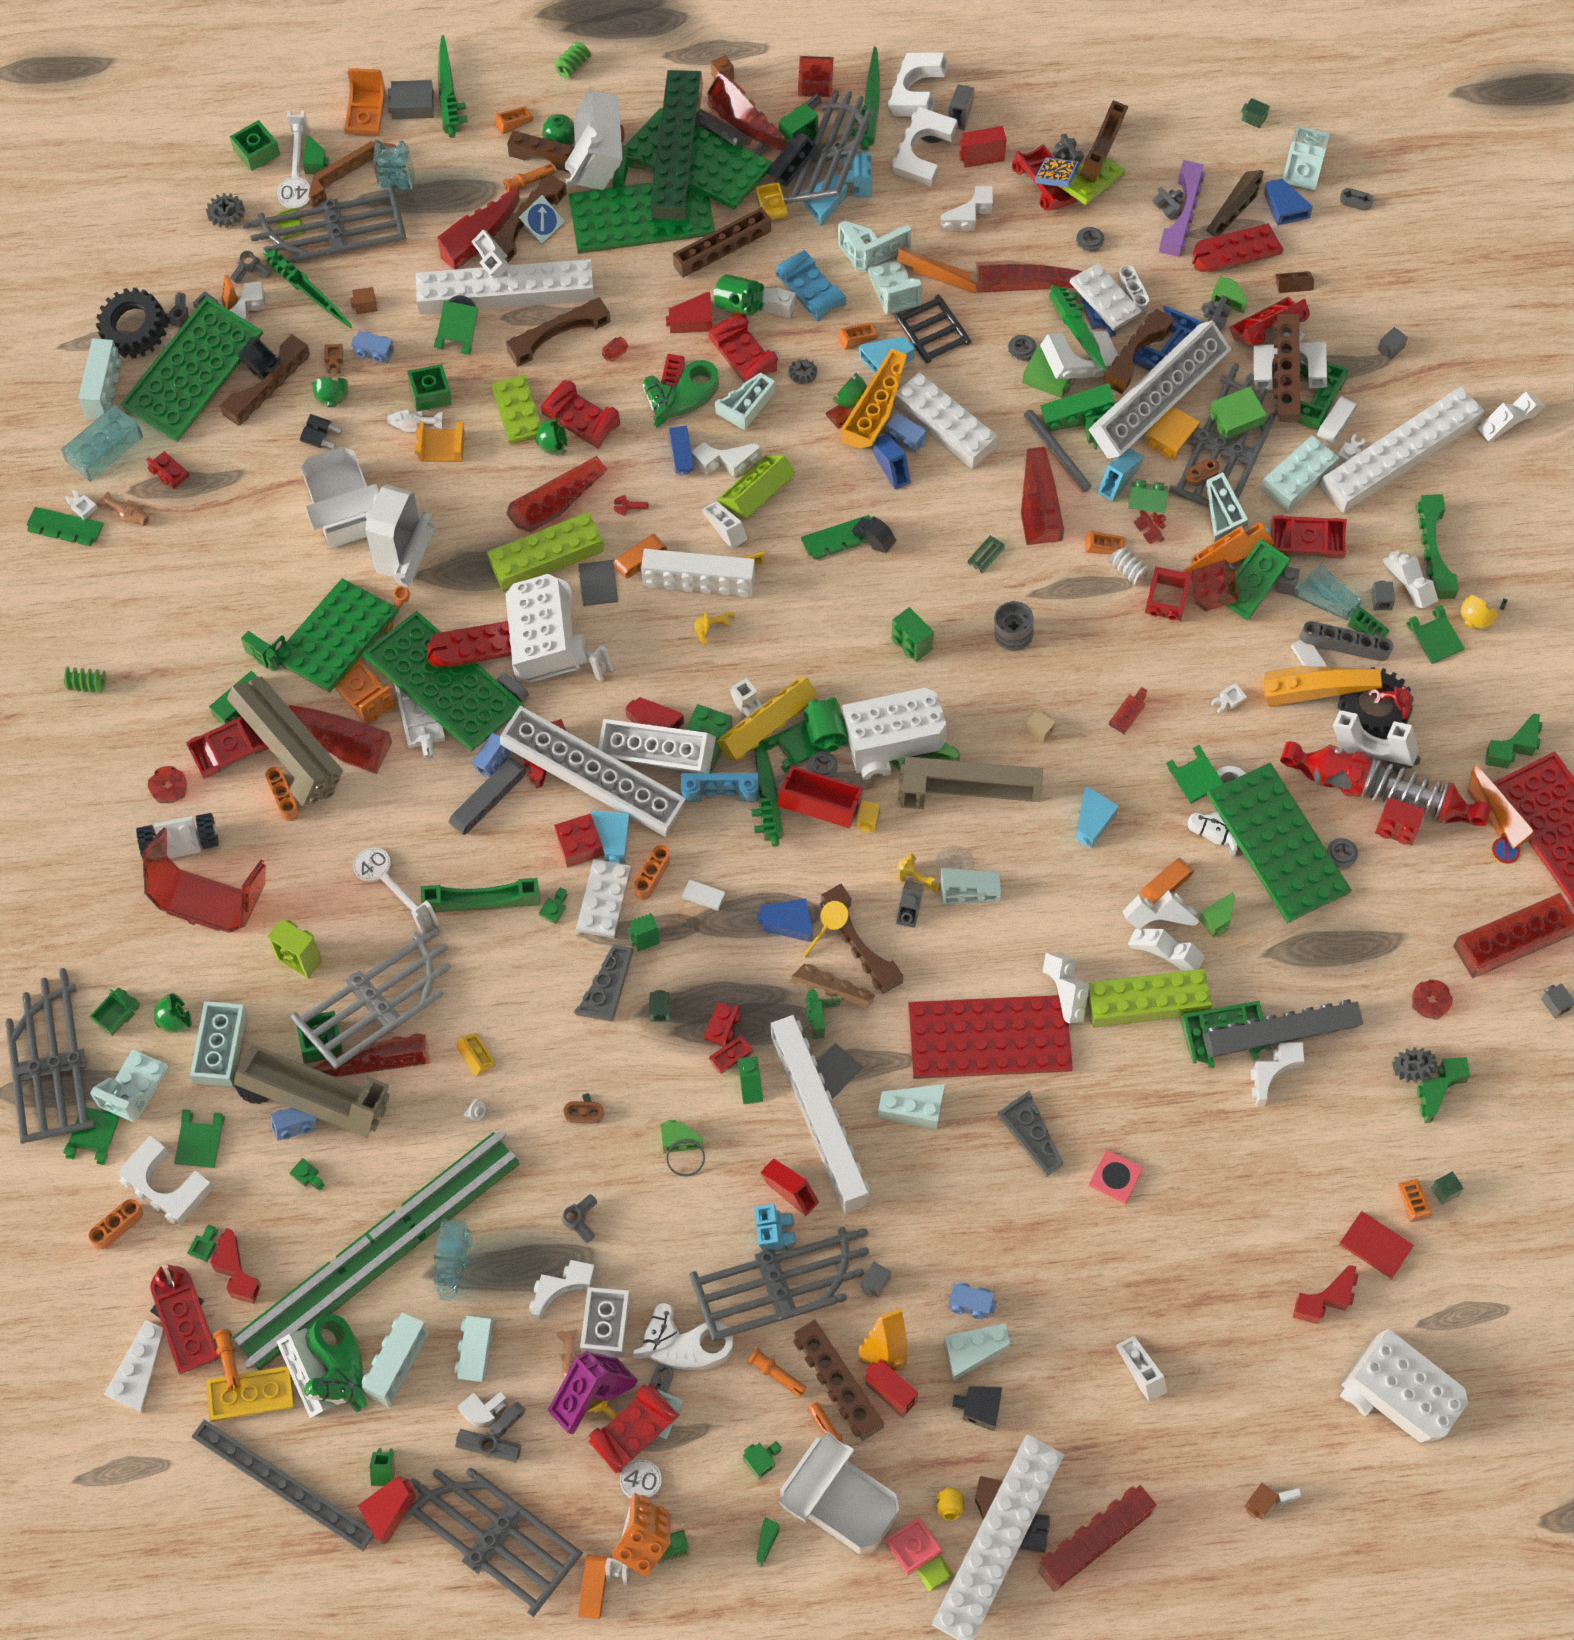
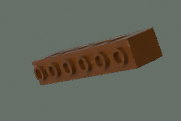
M762 207L674 252V267L682 278L770 233L771 218Z
M1277 314V321H1274V332H1277V337L1274 338V348H1277V354H1274V365H1278V371H1274V382H1278V388H1274V399H1278V404L1274 405V415H1278V422L1300 421L1299 314ZM1285 332H1288V333H1290L1291 335H1290V336H1283L1282 334L1285 333ZM1289 349L1291 352L1284 353L1283 350ZM1287 365L1290 366L1291 369L1285 370L1282 367ZM1289 382L1292 385L1286 387L1283 385V383ZM1290 399L1292 402L1284 403L1283 400Z
M816 1319L795 1331V1339L793 1340L795 1346L799 1351L803 1350L806 1357L804 1358L810 1368L814 1367L817 1371L816 1377L821 1385H826L829 1390L827 1392L833 1403L837 1402L840 1406L839 1412L843 1419H848L852 1424L850 1429L855 1437H860L864 1441L883 1429V1420ZM811 1343H817L820 1345V1348L818 1350H811L808 1346ZM829 1360L831 1365L824 1368L820 1365V1362ZM834 1377H840L843 1382L835 1385L831 1380ZM850 1394L854 1397V1400L846 1402L843 1400V1396ZM856 1412H863L866 1417L858 1420L854 1416Z

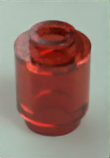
M618 337L602 348L604 359L614 362L623 355L628 348L626 340Z

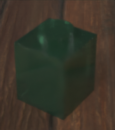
M1251 98L1248 104L1245 103L1241 110V113H1243L1242 121L1260 129L1268 117L1270 106Z
M664 990L650 992V1022L670 1021L669 992Z
M1453 1171L1435 1180L1431 1187L1442 1205L1459 1197L1464 1189Z

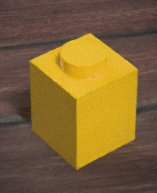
M862 800L856 828L863 832H875L881 804Z

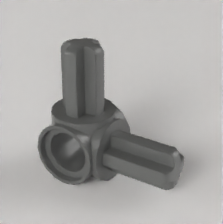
M244 251L241 253L240 259L237 262L238 267L230 279L238 284L247 272L253 271L264 278H268L272 270L262 264L253 252ZM246 258L253 259L249 264L244 263Z
M178 292L175 295V306L167 313L168 318L165 320L168 324L171 323L173 326L177 325L180 328L190 316L188 315V307H186V295Z
M589 1194L577 1205L573 1204L567 1207L562 1216L563 1224L570 1228L571 1231L575 1230L586 1243L595 1237V1234L584 1222V1214L598 1203L592 1194ZM574 1213L577 1216V1220L569 1221L566 1215Z

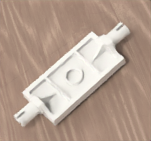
M395 685L408 748L422 746L423 758L425 760H429L428 753H430L431 759L435 758L436 754L433 743L446 741L443 727Z

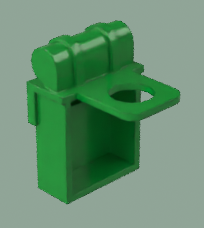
M622 145L620 167L614 172L613 187L625 186L628 167L636 169L645 168V159L628 156L624 145ZM637 160V161H639L641 164H640V165H634L631 161Z
M247 631L241 638L245 652L254 657L265 668L269 667L272 671H277L279 669V662L276 653L286 643L285 637L281 635L270 645L250 631ZM281 641L280 647L275 650L276 645Z
M117 988L115 991L110 989L109 996L89 1016L94 1023L111 1036L125 1022L127 1023L135 1015L133 1011L140 1007L137 999L131 997L121 988Z
M811 989L806 994L807 1020L810 1022L812 1038H824L825 1022L823 1008L837 1007L840 1005L841 1000L840 998L821 1000V998H818L817 991Z

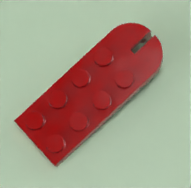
M1267 223L1198 241L1193 250L1192 264H1195L1194 268L1200 272L1217 271L1280 255L1284 249L1271 226Z
M508 621L436 633L428 644L427 658H430L429 663L435 667H454L512 656Z
M166 1264L172 1279V1285H169L166 1273L161 1266L152 1278L150 1289L179 1374H183L219 1359V1356L217 1355L190 1274L180 1266Z

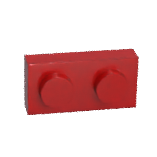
M740 1035L709 1056V1060L718 1072L722 1074L737 1064L738 1059L746 1058L753 1053V1049L743 1036Z

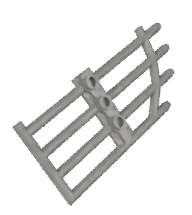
M435 927L422 936L415 932L412 935L414 940L412 943L367 973L363 974L361 971L353 973L344 981L347 985L346 987L301 1017L297 1012L290 1016L335 1069L443 996L442 990L434 992L433 995H430L433 981L443 975V973H446L451 966L446 963L440 966V968L433 970V959L439 956L440 953L445 952L448 947L444 943L439 945L437 949L435 948L429 952L425 944L432 937L438 935L440 929ZM419 947L423 955L422 958L377 988L369 981ZM425 965L426 977L390 1001H387L382 996V993ZM423 988L420 1002L402 1015H399L394 1007ZM351 992L359 999L313 1031L306 1024V1022ZM364 1005L371 1012V1014L326 1044L318 1038V1036ZM376 1019L382 1024L383 1028L340 1057L336 1058L330 1051Z

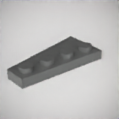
M700 108L699 122L707 128L713 130L734 146L743 147V145L751 144L753 138Z
M613 944L601 965V970L598 975H595L589 990L585 992L583 1001L574 1011L575 1015L613 1022L633 954L632 947Z
M1030 1090L998 1112L997 1116L1046 1177L1063 1166V1161L1053 1140H1051L1037 1105H1035Z

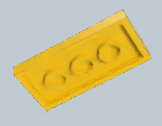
M287 1366L238 1374L241 1388L235 1390L233 1385V1391L228 1390L226 1376L206 1380L210 1422L295 1408L292 1378Z

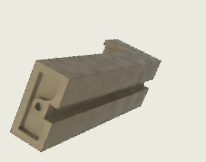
M261 676L250 680L248 684L243 682L232 686L227 700L293 775L294 781L289 791L302 806L315 804L319 799L330 798L340 781L343 769Z
M905 757V764L901 763L898 800L901 801V808L923 810L925 792L1040 802L1043 768Z
M253 1044L238 1067L234 1079V1085L366 1138L369 1137L371 1131H376L379 1124L378 1119L384 1116L387 1108L384 1105L387 1104L390 1096L387 1093L388 1084L366 1076L364 1086L361 1088Z

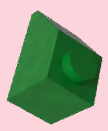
M306 136L302 163L305 174H316L327 168L330 164L325 150L311 136Z
M758 1057L738 1059L743 1104L763 1102Z

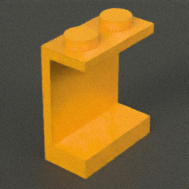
M1172 406L1146 433L1144 444L1150 449L1161 453L1165 458L1175 462L1178 451L1191 435L1194 436L1200 422Z
M420 421V427L416 429L418 443H415V454H418L419 461L463 462L465 439L463 422H456L454 430L425 429L424 421Z

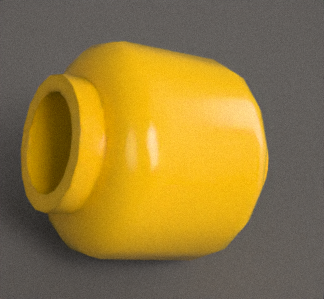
M945 1487L936 1495L938 1515L943 1517L944 1520L953 1521L963 1514L964 1500L959 1490H956L954 1487Z

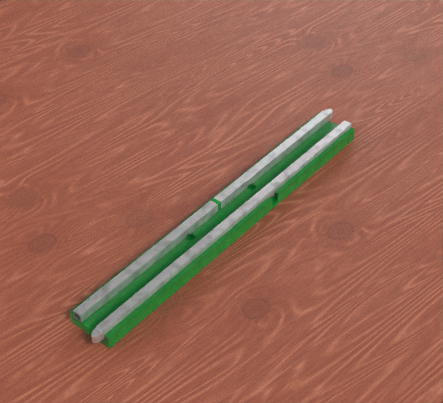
M505 1131L493 1132L402 1203V1207L398 1211L393 1210L336 1255V1259L332 1263L327 1262L233 1336V1339L249 1358L245 1362V1367L250 1369L255 1366L259 1371L282 1354L277 1344L278 1340L290 1333L305 1328L308 1330L320 1317L335 1312L519 1166V1160L501 1142L506 1136Z

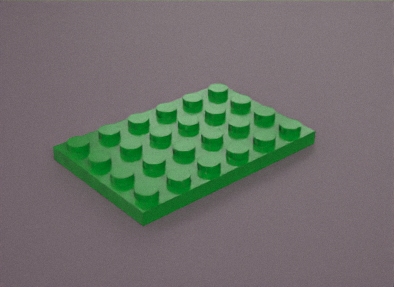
M341 578L276 653L279 665L330 693L359 660L364 651L371 646L395 618L399 610L392 604Z

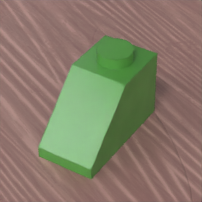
M1220 276L1213 290L1211 301H1214V303L1219 302L1221 297L1224 296L1227 298L1225 303L1231 306L1232 310L1244 313L1247 299L1237 281Z
M1233 892L1201 911L1199 920L1212 937L1217 934L1222 935L1229 929L1235 898Z
M668 1120L665 1123H661L664 1153H667L673 1143L681 1139L694 1140L704 1149L703 1138L681 1121ZM685 1141L673 1146L670 1152L697 1150L700 1148L692 1142Z

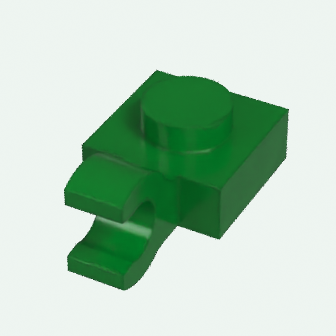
M560 887L556 892L554 900L548 897L539 912V916L557 924L566 909L562 903L568 896L567 890Z
M304 1158L289 1172L290 1176L304 1187L310 1183L320 1191L325 1186L322 1183L323 1181L316 1176L319 1173L318 1170Z
M208 1224L202 1237L196 1235L187 1254L207 1263L216 1246L215 1242H212L218 1233L216 1227Z

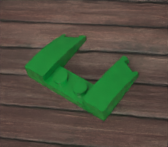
M1327 362V387L1318 388L1311 403L1300 401V421L1296 422L1319 430L1338 391L1342 389L1348 378V368ZM1303 364L1300 366V374L1309 378L1308 369ZM1290 399L1283 400L1284 403L1292 402Z
M1260 1001L1183 1014L1180 1020L1192 1062L1194 1064L1197 1061L1208 1064V1068H1215L1213 1057L1208 1058L1203 1034L1207 1033L1208 1029L1220 1026V1029L1227 1028L1228 1024L1236 1022L1239 1025L1246 1024L1245 1021L1256 1018L1258 1022L1264 1021ZM1270 1045L1250 1049L1252 1061L1259 1058L1257 1054L1264 1048L1270 1050Z

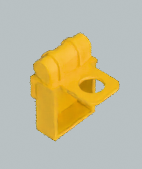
M779 182L755 187L759 208L762 207L771 221L788 217L787 204L784 202Z

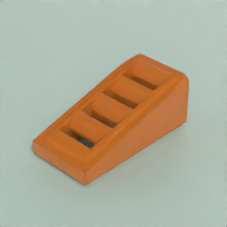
M524 106L495 114L494 124L500 133L504 134L532 121L533 116Z
M227 274L224 275L221 300L224 307L230 310L237 304L238 299L231 279Z
M872 322L840 328L838 340L845 350L876 339L879 334Z
M1090 531L1085 538V552L1113 554L1116 550L1125 547V537ZM1115 542H1118V548H1115Z
M1414 1179L1398 1183L1410 1222L1430 1218L1432 1211L1419 1180ZM1415 1186L1413 1190L1406 1191L1405 1187ZM1410 1194H1418L1416 1197L1409 1198L1408 1196ZM1420 1200V1203L1412 1205L1411 1203L1413 1201ZM1422 1207L1423 1210L1415 1212L1414 1209Z

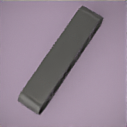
M1314 621L1306 622L1300 633V640L1303 643L1377 661H1386L1394 647L1393 642L1385 637Z
M513 758L506 760L453 813L449 819V824L463 835L469 833L525 776L526 769Z

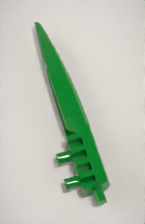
M442 35L438 59V88L442 126L445 133H449V137L454 138L456 136L455 132L461 131L460 124L467 123L468 118L467 116L459 117L458 114L459 110L466 109V103H458L454 94L445 36Z
M875 46L868 73L864 107L861 110V114L864 117L868 108L872 109V116L860 143L863 150H868L869 146H872L875 142L878 118L880 71L878 50ZM852 129L850 136H856L858 130Z
M266 249L263 252L266 263L295 289H300L325 311L347 327L352 328L351 323L308 280V276L305 273L300 272L276 250L272 249L270 251Z
M1053 284L1050 287L1049 299L1063 323L1069 327L1094 362L1102 370L1106 371V366L1097 344L1082 318L1080 311L1084 310L1083 303L1076 304L1073 301L1077 300V293H1070L1066 287H1058L1056 284Z
M761 740L759 746L755 748L760 804L759 809H751L752 817L761 816L762 825L754 826V833H763L764 841H771L772 846L777 847L780 845L779 839H782L784 836L780 807L777 806L778 794L772 766L764 740Z

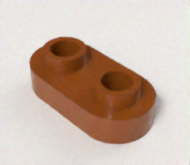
M1206 459L1188 468L1185 480L1189 485H1200L1218 475L1220 465L1215 459Z
M571 1101L564 1107V1116L571 1123H598L604 1117V1110L598 1102ZM577 1111L578 1113L577 1115L572 1116L571 1112ZM592 1112L598 1113L596 1116L590 1115Z

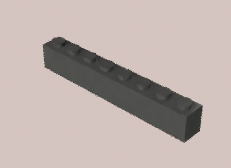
M1348 999L1340 1001L1337 1006H1332V1003L1321 1005V1009L1314 1010L1313 1007L1302 1009V1013L1295 1014V1011L1283 1013V1017L1277 1018L1276 1015L1264 1017V1021L1258 1022L1256 1018L1245 1021L1246 1024L1239 1025L1236 1022L1228 1024L1225 1029H1220V1026L1209 1028L1208 1032L1203 1034L1208 1058L1359 1027L1364 1024L1358 1001L1351 1002Z

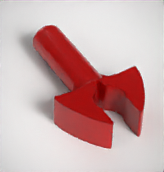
M623 495L614 500V505L622 504L623 506H613L615 512L626 516L627 510L648 509L649 504L648 502H629L626 495Z

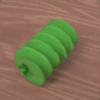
M574 42L568 50L555 60V69L560 76L567 79L569 75L578 70V66H582V62H586L587 58L591 57V52L584 44Z
M66 667L64 684L69 691L74 689L75 691L82 690L87 692L89 690L91 693L95 691L102 693L106 685V673L104 670L102 675H100L99 670L96 669L95 673L92 674V669H88L87 674H85L84 668H81L80 673H78L76 667L70 672V667Z

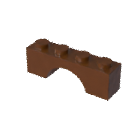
M513 130L507 143L509 157L525 161L529 156H540L549 160L557 170L570 173L565 169V163L574 149L573 146Z

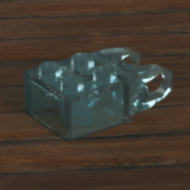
M375 140L373 164L378 188L388 189L390 186H393L395 189H413L414 167L409 147L404 141H399L397 147L390 148L383 145L381 141Z
M441 1220L434 1254L436 1264L434 1284L442 1300L451 1301L457 1295L463 1268H467L469 1257L466 1253L467 1248H471L472 1236H470V1230H468L465 1222ZM453 1288L451 1295L445 1296L442 1294V1292L448 1293Z

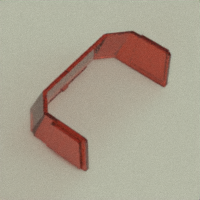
M163 827L143 851L144 894L159 910L165 911L166 914L187 920L192 925L199 924L217 931L221 930L229 933L246 926L265 886L266 865L264 860L258 862L243 883L242 890L181 870L167 856V828Z

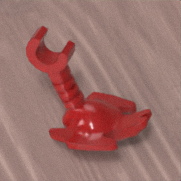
M1402 686V689L1394 687L1393 692L1380 689L1369 691V696L1377 694L1375 703H1380L1383 699H1394L1399 710H1403L1402 719H1407L1410 709H1413L1412 695L1405 686Z

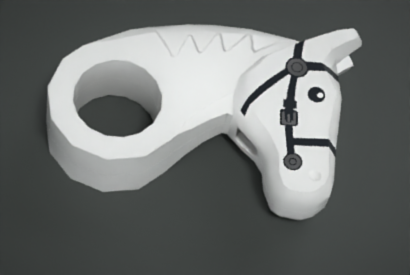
M1234 766L1222 767L1216 771L1222 782L1231 781L1246 774L1239 767ZM1217 811L1206 815L1201 813L1191 814L1187 823L1190 831L1205 837L1214 844L1227 846L1231 856H1235L1237 843Z
M660 1303L656 1306L645 1332L643 1346L633 1350L634 1359L650 1358L658 1363L682 1370H706L727 1362L733 1352V1336L723 1338L725 1346L721 1351L712 1354L708 1353L700 1346L703 1338L710 1335L707 1324H701L687 1333L679 1334L673 1321V1306L667 1303ZM714 1321L718 1331L728 1328L721 1322Z

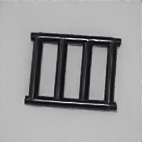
M939 294L933 300L903 314H895L897 322L926 364L930 363L931 359L963 344L969 345L972 342ZM937 305L943 311L911 327L905 321ZM945 318H948L952 324L920 340L914 334ZM954 331H957L961 337L929 353L923 347Z

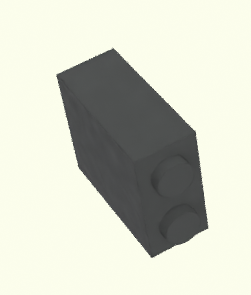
M432 80L391 81V88L388 89V98L391 99V102H388V112L392 113L393 119L434 118Z

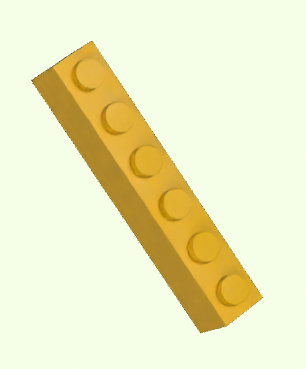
M807 677L797 678L716 742L727 760L738 761L745 757V753L748 750L758 747L761 740L771 737L775 729L785 726L788 719L798 716L800 710L808 707V702L817 698L818 694Z

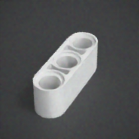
M1125 265L1120 269L1118 284L1142 311L1141 316H1143L1148 310L1149 296L1135 269L1132 266Z
M1341 396L1320 426L1317 436L1334 444L1354 414L1358 404Z

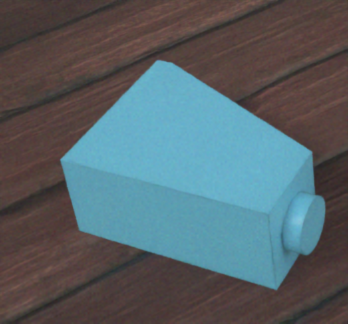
M838 174L833 176L828 190L835 189L840 177ZM824 181L816 185L814 192L821 190ZM847 182L844 183L839 196L802 201L820 226L824 225L846 198Z
M898 337L861 344L859 346V357L876 374L891 348L907 354L906 364L914 359L915 347L905 337Z
M1128 448L1121 456H1118L1108 465L1097 493L1111 502L1114 501L1137 473L1144 456Z
M1088 786L1084 789L1076 839L1082 845L1092 848L1117 815L1119 806Z
M591 810V816L603 847L605 860L619 864L625 863L630 827L629 813Z

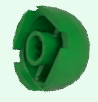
M564 114L551 115L543 124L542 136L547 140L572 145L575 141L574 122Z
M855 373L853 375L855 379L851 377L839 390L838 398L836 396L833 397V400L841 407H854L866 390L867 385L859 374Z
M332 377L314 380L312 388L316 400L326 404V407H337V404L343 402L347 397L348 380L338 378V381L332 380Z
M559 418L543 422L535 436L536 444L545 453L550 455H559L566 452L564 445L567 446V435L564 426H560L558 423L561 422Z
M175 993L167 994L161 998L154 1009V1022L156 1026L169 1033L182 1032L192 1025L189 1010L185 1013L182 1007L185 1003Z

